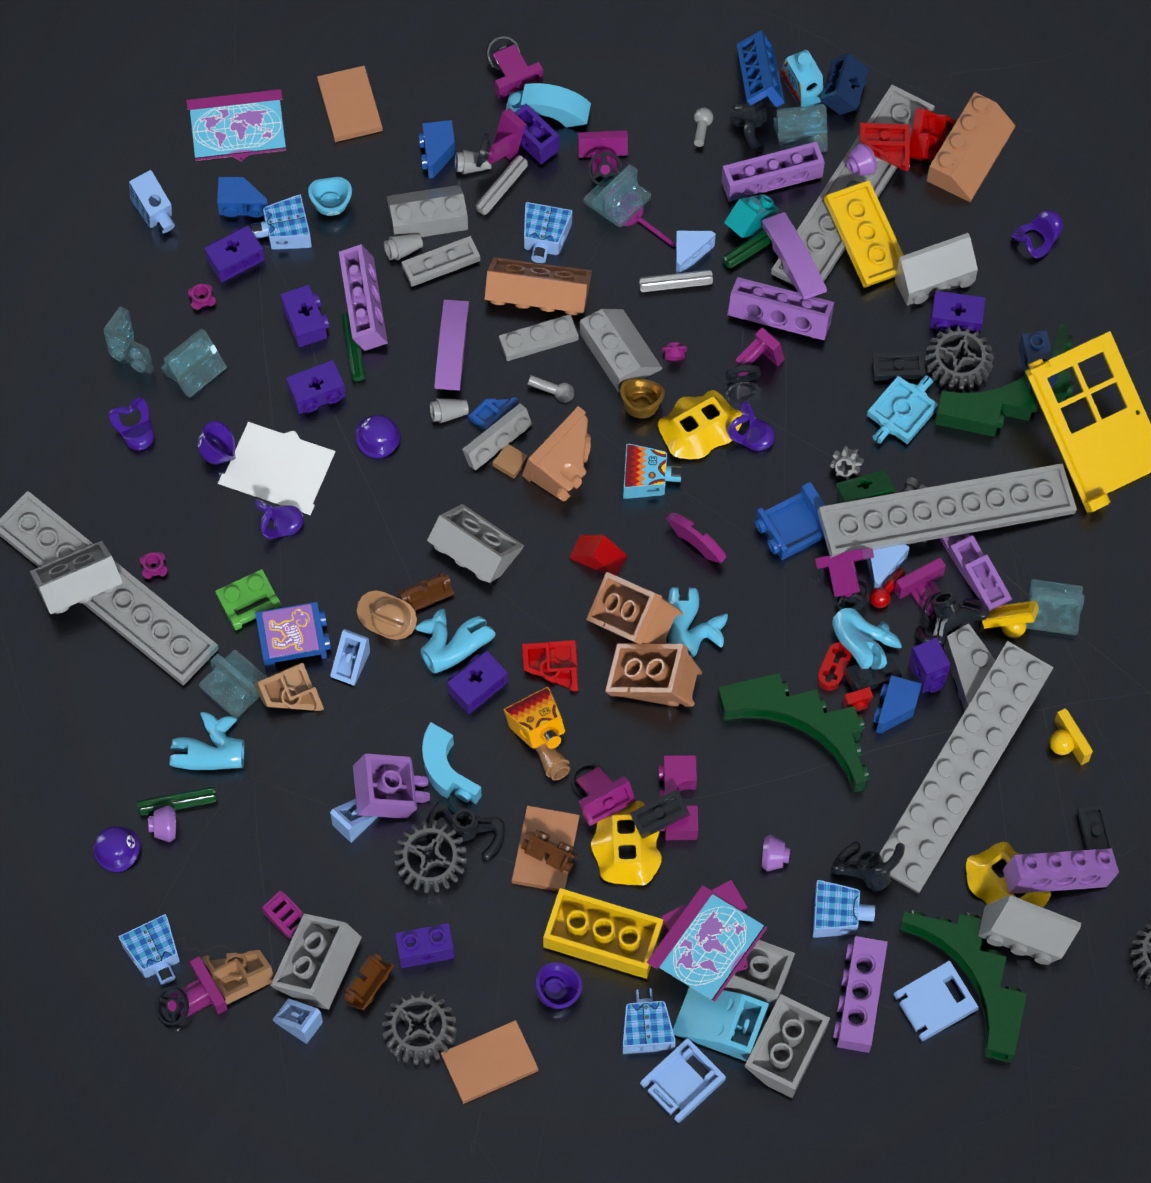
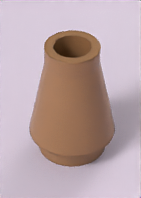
M546 744L536 748L547 777H551L552 780H560L569 773V761L555 748L550 749Z

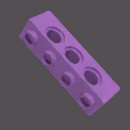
M813 142L725 165L722 167L721 182L728 201H733L823 177L825 162L818 143Z
M362 244L340 251L339 257L352 339L364 351L387 344L374 257Z
M737 277L731 291L728 315L825 340L831 324L834 302L817 297L803 300L797 292Z
M1112 848L1014 855L1004 867L1003 873L1009 894L1107 887L1117 876L1119 870Z
M855 936L853 945L848 944L845 960L850 961L849 970H844L841 986H846L845 996L840 995L837 1012H842L841 1022L836 1021L833 1038H838L837 1047L870 1052L887 941ZM866 964L871 970L867 973L860 972L857 969V965ZM861 989L867 996L862 999L856 998L853 995V991ZM857 1015L863 1022L855 1025L849 1021L848 1017Z

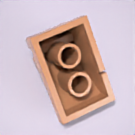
M579 406L528 458L522 474L529 482L532 480L561 501H566L570 497L567 491H570L572 488L578 489L582 484L581 478L586 474L584 463L587 462L590 453L591 435L587 432L588 418L585 416L586 412Z
M606 572L586 620L641 645L642 643L668 644L666 638L675 617L683 615V612L664 600L661 595Z
M617 644L605 692L610 696L626 697L668 706L682 704L692 707L695 704L692 695L697 675H702V670L689 655V648L684 644Z

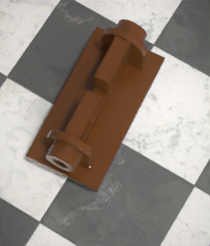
M444 572L397 591L399 599L409 603L415 611L450 597L455 593L450 585L451 580L448 574Z
M536 829L535 833L532 831L526 832V835L531 838L530 840L525 839L521 846V849L525 850V854L542 861L545 854L548 853L550 856L546 862L547 865L562 873L564 871L570 872L573 866L570 859L578 858L579 856L573 852L574 847L561 841L559 844H556L549 840L550 835Z
M376 953L368 956L359 969L364 979L362 980L355 976L344 991L345 996L343 998L348 1002L347 1005L365 1010L372 1002L381 984L387 980L394 965L382 962V957Z

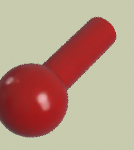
M898 567L882 587L875 588L871 592L870 602L873 606L883 608L889 604L890 593L895 588L896 581L906 574L902 568Z

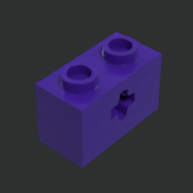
M525 104L515 112L526 123L520 145L532 157L542 164L559 151V135L531 107Z
M249 226L236 229L229 236L221 240H215L208 247L204 248L206 260L221 283L265 260L263 248Z
M307 285L280 294L282 307L298 347L327 338L326 328H329V322L325 313L320 314L318 307H321L317 292L312 294L310 286Z
M935 291L930 329L945 333L949 327L955 332L956 327L959 325L961 331H965L969 327L971 334L978 331L980 335L985 297Z
M333 360L286 377L287 388L298 414L312 412L321 405L336 403L346 396L345 385Z
M934 638L913 647L908 668L915 682L922 684L920 691L923 694L927 691L933 693L944 687L951 664L938 639Z
M486 651L482 655L474 656L463 671L458 670L450 676L447 683L448 693L469 715L508 683V672Z
M449 923L395 933L401 968L454 959V948Z

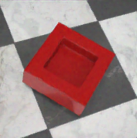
M870 687L845 694L842 701L844 709L855 706L856 712L868 708V704L871 703L873 698Z

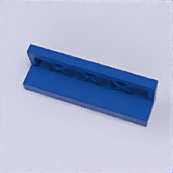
M761 30L737 44L746 99L752 105L768 96L775 107H778L785 102L775 50L772 43ZM753 45L750 51H745V49ZM753 58H757L752 65H749ZM756 72H759V74L756 76V78H755V79H752V77L754 76V74H755ZM759 86L763 87V89L755 92Z

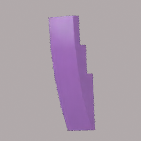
M785 212L762 220V227L773 243V250L783 263L784 272L803 300L827 292L814 261Z
M444 300L435 389L460 390L469 301Z
M966 533L940 538L971 589L990 610L1012 600L988 555L984 556L973 535L970 536Z

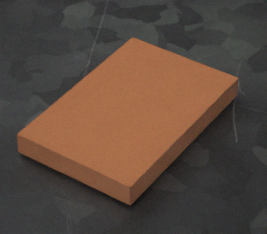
M365 66L317 76L335 142L383 131Z
M527 806L512 877L513 884L559 892L560 888L566 889L568 872L564 871L562 873L547 865L546 862L550 854L546 853L543 860L540 861L525 854V850L521 849V846L525 839L530 840L531 838L526 835V832L532 831L535 833L536 829L550 835V841L559 844L561 841L574 847L580 815Z
M516 1020L449 1049L447 1053H441V1057L463 1104L538 1072V1067Z

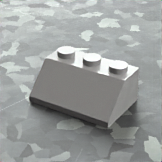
M460 185L387 196L394 236L418 233L421 237L468 230L467 210Z
M969 233L899 257L895 283L906 305L913 303L921 304L928 298L933 297L935 291L949 293L952 289L958 287L965 288L975 282L978 268Z
M601 309L580 320L581 337L618 392H620L624 381L635 378L645 379L662 370L661 365L623 309Z
M463 504L439 515L427 539L428 542L434 545L437 551L446 553L455 559L458 565L467 567L475 573L477 578L489 583L499 578L524 547L523 544Z
M103 541L30 571L50 614L63 613L71 605L78 602L86 603L92 600L95 595L102 592H112L118 585L123 584L112 555Z
M1008 895L985 906L978 936L987 939V943L991 945L1005 946L1010 948L1014 954L1028 955L1035 958L1034 960L1037 963L1049 965L1054 961L1062 959L1079 931L1081 923Z
M304 913L271 986L307 1005L329 1010L362 937L346 922Z
M759 940L746 957L748 968L737 971L724 990L744 994L769 1003L768 1011L772 1012L783 990L795 953Z
M780 994L745 1064V1068L768 1087L793 1098L828 1027L830 1018Z

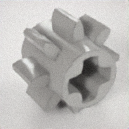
M845 446L841 453L837 450L834 452L833 457L835 460L832 461L830 467L836 469L837 477L841 475L849 480L852 473L859 475L861 471L859 466L862 465L864 459L858 457V449L852 450Z

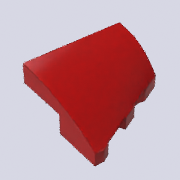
M916 108L910 139V158L932 163L947 138L946 134L949 128L954 127L957 120L947 115H937L926 109Z
M576 640L522 644L525 671L562 685L572 691H578Z

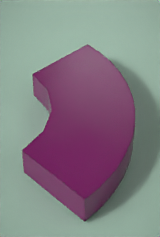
M673 512L666 517V520L678 537L691 543L706 559L721 563L726 558V554L707 533L702 536L693 527L694 523Z

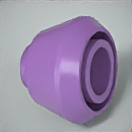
M857 144L847 156L846 166L850 173H855L857 176L873 175L875 173L877 160L868 145Z
M165 806L155 810L154 816L148 817L149 832H154L155 838L171 842L176 838V813L173 807Z
M773 835L765 837L762 853L763 869L772 871L783 868V863H789L790 847H785V841Z

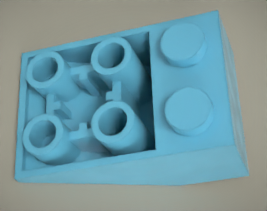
M689 986L673 1028V1033L681 1038H688L692 1042L747 1062L757 1042L767 1015L769 1003L744 994L725 990L722 991L714 1002Z

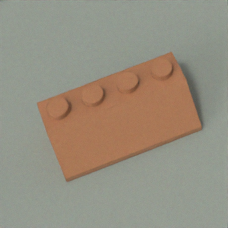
M974 92L929 167L927 182L971 203L1015 129V124L997 102Z
M493 257L487 271L484 300H490L495 305L512 303L519 308L534 306L540 307V310L552 312L556 309L563 310L569 315H579V313H584L592 270Z

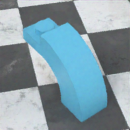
M531 83L525 84L523 91L509 93L506 110L510 108L515 113L527 104L538 115L554 118L565 127L587 124L591 103L583 96L569 89L550 84Z
M430 722L425 732L422 746L424 769L428 780L434 789L447 800L454 791L460 800L464 802L471 801L477 804L482 796L481 787L455 772L447 761L448 753L454 745L453 735Z

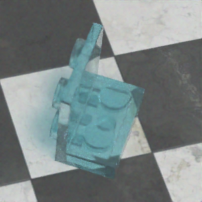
M120 306L103 329L109 354L118 361L124 360L128 362L136 371L140 373L144 371L151 375L154 369L150 351L147 347L133 340L134 332L129 310Z

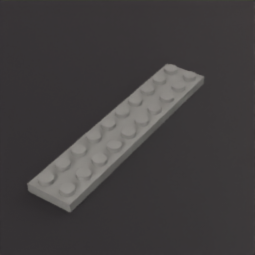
M891 85L867 123L910 125L911 139L916 108L934 112L935 106ZM859 136L797 229L823 282L845 250V245L825 204L824 197L869 180L878 198L898 168L876 157L877 169L873 175L857 176L855 173H850L846 166V160H848L847 156L852 149L859 144ZM778 258L771 270V274L793 285L784 272L782 261Z
M1062 463L819 507L817 512L830 558L838 554L857 549L871 548L878 550L897 545L1075 514L1077 508Z
M29 491L0 518V536L37 567L46 565L93 544ZM115 562L123 584L118 585L112 592L99 593L92 600L83 604L184 686L219 649L218 644Z
M1009 641L1006 642L880 852L883 861L886 862L894 853L896 844L903 843L905 845L901 861L890 872L889 876L916 893H920L1054 667Z

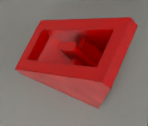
M580 535L569 559L604 574L608 572L618 576L627 559V555L605 535Z

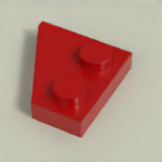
M860 123L859 143L868 145L875 157L904 171H909L910 125Z

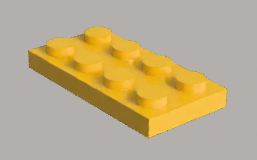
M868 180L826 195L824 197L825 204L863 287L865 288L896 277L899 257L904 255L870 181Z

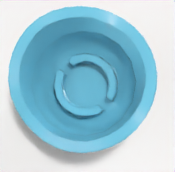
M332 177L313 181L309 186L308 193L318 212L327 216L340 214L347 207L352 195V187L346 179Z

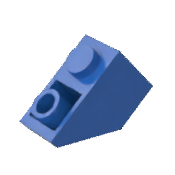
M452 120L422 123L423 133H418L420 148H425V154L421 155L422 168L428 169L429 178H434L455 155Z
M219 177L217 204L219 215L236 217L237 215L264 216L263 208L268 206L267 198L244 177Z
M891 676L889 684H883L880 699H884L883 707H877L873 722L878 723L877 733H883L913 717L921 683Z

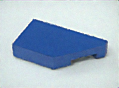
M516 397L503 400L487 398L468 415V419L484 432L519 404V399Z

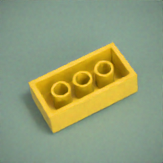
M560 888L543 937V947L647 979L651 965L646 962L657 948L663 930L664 919Z

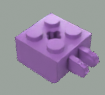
M364 754L353 765L357 814L360 816L407 819L417 809V803L430 801V793L415 791V787L421 788L428 785V777L414 776L412 759L410 757Z

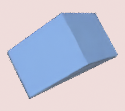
M677 231L676 273L686 272L715 246L716 234L714 232Z
M903 544L873 550L874 558L867 559L872 590L882 587L894 571L902 565L908 556L909 546Z
M344 629L330 677L355 685L370 654L369 638Z
M356 799L342 804L330 812L332 825L351 843L377 818L375 816L358 815Z
M289 998L273 1018L276 1024L306 1044L323 1023L321 1012L317 1008Z

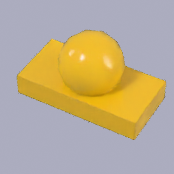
M1037 601L1001 605L990 610V616L982 621L984 629L1001 627L1006 636L1018 638L1025 633L1026 623L1035 621L1039 606Z
M1067 709L1057 712L1054 723L1059 730L1055 731L1049 739L1051 750L1059 755H1067L1072 751L1080 765L1089 762L1093 750Z

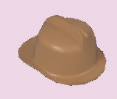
M378 590L370 591L363 595L358 602L357 614L362 625L381 636L394 640L404 639L412 634L416 627L417 617L413 607L406 601Z

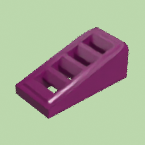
M282 890L262 907L263 914L291 941L299 923L292 930H289L288 927L297 919L301 921L304 913ZM284 904V906L275 914L274 911L280 905ZM291 911L292 914L282 922L280 919Z

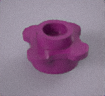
M198 284L188 290V296L193 301L191 303L193 309L199 310L203 306H213L216 303V299L211 293V285Z
M668 343L667 347L662 348L665 360L677 361L685 359L687 347L682 346V343Z
M152 552L140 558V563L144 569L142 572L144 578L150 579L152 576H165L168 569L164 565L165 555L163 553Z

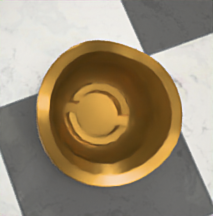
M635 378L628 379L622 383L620 395L626 411L631 416L648 418L654 415L659 408L660 403L664 399L665 390L656 382Z

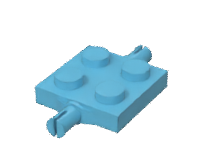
M925 375L918 385L908 383L897 376L868 410L867 416L881 427L872 436L877 443H882L884 438L890 433L908 444L935 413L939 404L929 398L925 392L933 383L931 378L928 379L929 376Z

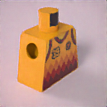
M548 687L504 709L510 729L531 748H537L546 744L548 748L553 749L561 743L560 735L564 734L565 728L560 712Z

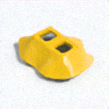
M710 390L703 396L680 398L673 410L667 416L659 419L658 427L673 456L684 459H700L708 455L715 447L732 441L728 435V427L735 418L742 416V412L734 409L720 393ZM713 404L720 413L719 416L712 420H708L701 411L702 408ZM688 416L693 417L698 424V427L691 432L685 431L680 424V421ZM741 424L735 427L737 432L739 431Z
M635 801L597 822V829L591 841V848L600 869V876L607 882L625 885H645L652 880L661 865L662 856L656 847L659 831L644 839L641 838L636 826L635 832L631 834H619L617 831V822L619 820H633L630 813L645 806L642 801ZM622 845H634L636 847V858L620 859L618 848Z
M1007 842L997 843L980 854L971 855L966 861L969 888L973 894L986 902L987 905L1008 895L1014 896V894H1009L1005 876L999 878L992 870V866L999 860H1005L1008 864L1014 855H1020ZM1030 892L1019 899L1043 908L1050 899L1051 892Z

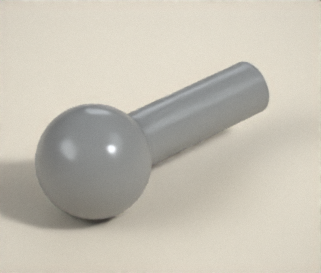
M705 107L699 108L694 114V120L697 124L694 144L697 147L704 145L707 126L713 121L712 111Z
M530 375L527 383L530 386L554 394L555 398L562 403L571 401L575 394L574 388L568 383L557 385Z

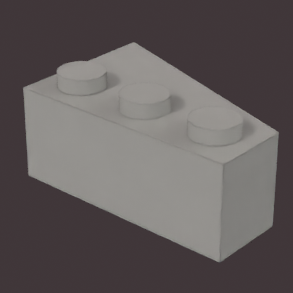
M969 623L948 635L944 645L945 654L951 664L950 670L955 679L958 696L962 702L964 712L996 661Z

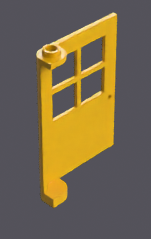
M1110 331L1045 362L1041 358L1028 364L1029 369L1025 373L1087 513L1108 505L1110 500L1107 493L1151 473V423ZM1102 352L1113 378L1088 389L1078 363ZM1072 366L1083 392L1058 403L1047 378ZM1116 383L1126 408L1101 419L1091 394ZM1085 397L1096 422L1071 434L1060 408Z

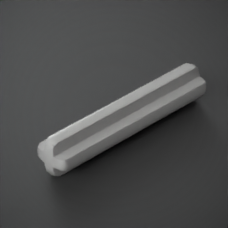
M520 155L516 156L477 202L476 210L486 215L525 170L528 161Z
M711 270L641 277L639 279V286L641 292L710 285L713 283V274Z

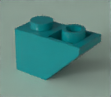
M763 194L738 200L724 223L742 238L753 236L762 228V220L774 216L779 209L773 204L774 202L770 197Z

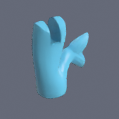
M671 587L668 602L680 609L683 615L675 617L667 635L668 644H684L689 648L688 653L691 657L696 656L700 643L704 638L710 639L722 648L724 637L720 630L725 626L728 614L714 617L706 623H701L688 630L699 608L698 590L689 587L687 601H680L678 587Z
M444 608L439 609L434 614L433 619L424 620L415 627L417 631L432 634L431 639L421 648L422 658L432 673H438L455 666L495 637L493 629L490 626H486V620L482 616H476L464 622L446 645L448 632Z
M844 608L833 617L832 626L837 638L854 656L862 669H868L869 667L875 670L882 669L887 664L883 649L875 641H880L894 648L902 647L898 637L890 631L889 625L884 621L878 626H874L852 608Z
M200 713L212 742L218 748L194 738L180 737L172 739L170 747L172 750L188 752V754L171 755L169 765L172 767L188 770L243 768L244 740L231 738L226 735L227 730L237 721L235 717L226 716L218 720L210 713Z

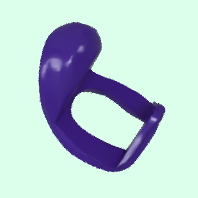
M1044 210L1031 223L1022 225L1014 230L1012 237L1016 241L1025 242L1026 249L1032 257L1041 258L1049 252L1052 244L1062 233L1063 220L1058 213L1052 210ZM1030 230L1038 231L1044 237L1045 242L1041 247L1034 249L1030 237L1024 233Z
M142 397L132 400L128 407H116L109 411V420L112 426L121 434L129 448L140 451L147 449L152 444L154 431L149 420L147 403ZM138 407L141 412L139 423L130 427L122 425L119 414H130Z
M743 401L740 407L742 416L735 418L730 423L728 435L732 441L752 450H765L774 442V429L768 423L755 418L751 406L746 401ZM749 420L747 431L744 435H740L735 427Z
M255 500L257 508L265 512L260 523L261 532L265 538L274 539L293 535L302 527L304 517L298 507L282 505L273 508L262 500ZM271 517L274 523L273 530L267 528Z

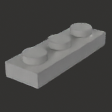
M471 236L401 263L412 287L479 262L480 255Z
M571 315L499 335V342L506 361L578 340V333Z
M518 404L462 449L468 465L472 469L477 470L532 426L527 409L523 405Z

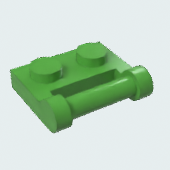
M262 569L215 591L235 631L241 629L243 624L256 619V612L282 608ZM265 598L269 600L238 616L235 613Z

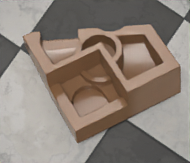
M303 663L253 683L266 707L315 711L324 709L317 690L312 686Z
M260 950L248 951L243 954L227 953L224 959L210 960L209 956L201 958L223 996L226 1005L272 983L274 979L272 967Z

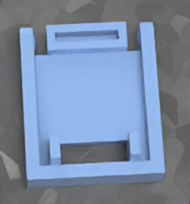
M950 961L893 994L896 1000L907 995V998L902 1000L899 1005L915 1032L925 1028V1026L928 1029L919 1035L921 1041L927 1040L978 1010L976 1002ZM951 979L954 980L965 998L956 1003L945 985Z
M687 1038L655 1067L640 1084L645 1088L652 1082L654 1085L648 1089V1093L670 1115L679 1110L680 1112L674 1119L680 1123L725 1081L726 1076ZM692 1055L709 1071L704 1079L686 1062Z

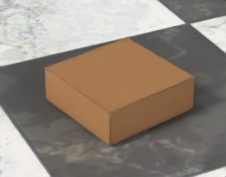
M508 444L493 461V467L514 479L527 462L528 455Z

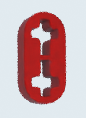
M841 642L830 646L819 670L818 684L827 691H833L839 687L844 677L843 672L850 663L851 653ZM842 651L844 652L843 657L840 658L838 664L834 663L836 654ZM831 669L835 670L834 678L830 682H826L825 676L829 675Z

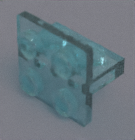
M824 104L777 110V118L773 119L774 129L778 136V151L813 142L818 143L821 152L828 150L827 114Z
M631 164L621 173L617 170L619 175L616 178L612 176L604 178L600 183L608 184L606 187L597 185L584 197L586 205L618 227H622L651 199V193L638 185L637 169Z
M200 329L164 357L166 364L161 369L166 376L178 382L186 396L191 397L224 371L227 366L206 331Z
M1031 580L1029 601H1037L1039 611L1034 622L1026 623L1027 629L1077 635L1080 614L1084 605L1085 595H1082L1083 587Z
M233 650L225 659L217 654L210 660L213 671L199 683V687L232 717L238 718L260 697L253 683L266 678V676L237 650Z

